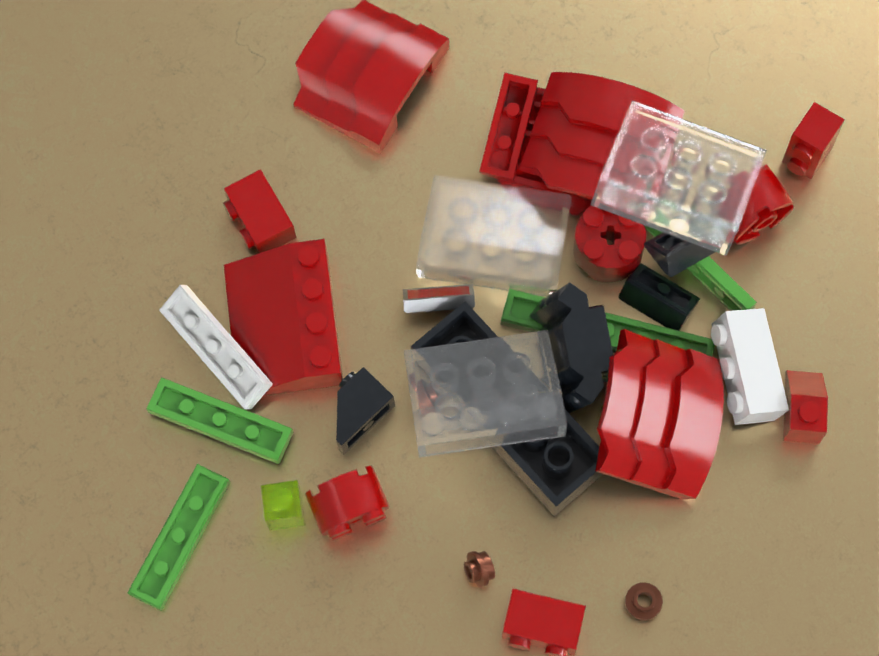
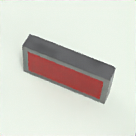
M473 284L403 289L404 312L406 313L455 310L465 301L471 308L475 307Z

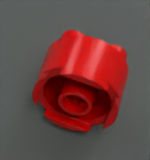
M768 165L761 166L751 175L747 171L737 174L729 181L731 188L717 194L709 201V205L738 245L761 236L758 231L767 226L772 229L794 209V202Z
M603 203L585 209L576 226L573 254L577 265L589 274V277L603 283L619 282L627 278L640 264L645 247L644 243L646 242V229L638 211L630 206L624 205L613 208ZM607 240L612 241L614 245H608Z
M373 466L365 467L367 474L360 476L357 469L317 485L320 493L316 495L311 490L305 493L322 536L329 535V538H332V541L351 534L353 532L351 529L352 525L363 521L366 526H370L387 518L384 511L390 508Z

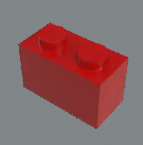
M814 102L793 132L782 163L787 165V168L792 173L812 179L833 148L845 119Z
M261 169L224 188L227 201L223 202V205L232 221L236 219L240 221L243 229L239 233L248 249L255 247L257 253H261L282 246L297 238L293 223Z
M512 589L502 638L509 640V646L522 650H530L532 645L545 648V654L548 656H567V654L575 656L586 606Z

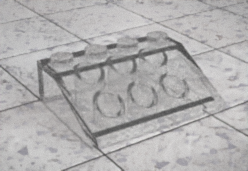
M632 100L599 178L591 205L727 256L739 229L767 150Z
M434 175L416 264L417 276L419 278L459 284H473V286L506 291L513 289L540 296L552 294L558 289L572 195Z
M548 330L404 350L419 457L565 437L567 421Z

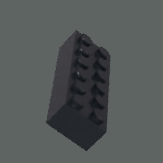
M466 301L411 345L412 360L554 517L603 475L595 471L600 446Z

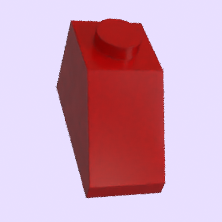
M786 370L785 394L789 411L784 414L783 441L820 444L827 433L828 395L823 373Z

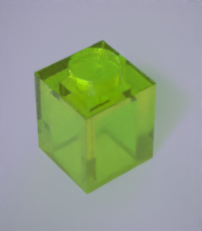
M298 480L261 485L264 517L269 530L306 525L302 491Z

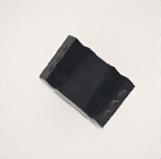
M568 283L543 298L529 317L542 325V328L533 339L539 344L544 369V377L541 382L555 391L552 396L568 413L592 404L604 387L603 383L608 382L609 357L613 355L604 306L589 307L587 294L572 283Z

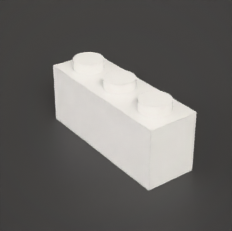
M765 309L725 311L711 324V338L714 345L717 346L722 376L728 393L727 406L730 413L733 414L735 425L775 421L789 411Z

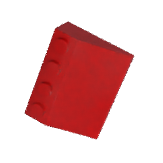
M325 239L289 243L225 264L224 274L231 336L273 383L263 396L339 386L343 380Z

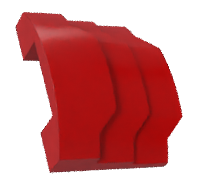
M362 0L355 8L331 10L313 33L295 63L301 88L293 106L370 149L381 153L398 127L397 114L425 71L433 74L450 48L449 38L421 23L416 25L393 12L389 13L366 0Z
M504 72L479 173L496 178L509 201L577 217L586 208L600 203L579 195L548 189L540 176L519 170L545 89L538 87V80Z
M551 72L519 170L540 176L548 189L579 195L613 208L631 203L654 210L685 110L656 94L620 81L583 73Z
M626 329L620 330L617 351L609 357L607 390L597 426L601 441L595 471L682 500L696 499L711 468L722 425L724 386L719 359L693 349L684 350Z

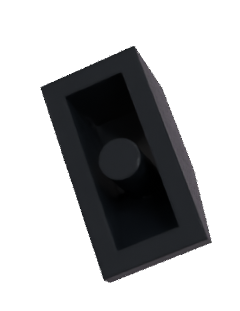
M364 367L357 373L354 371L349 373L339 384L340 389L337 391L336 441L338 449L343 455L395 407L394 396Z

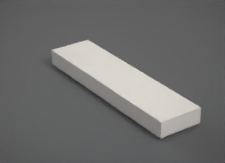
M179 285L159 311L245 410H251L273 383L187 285Z

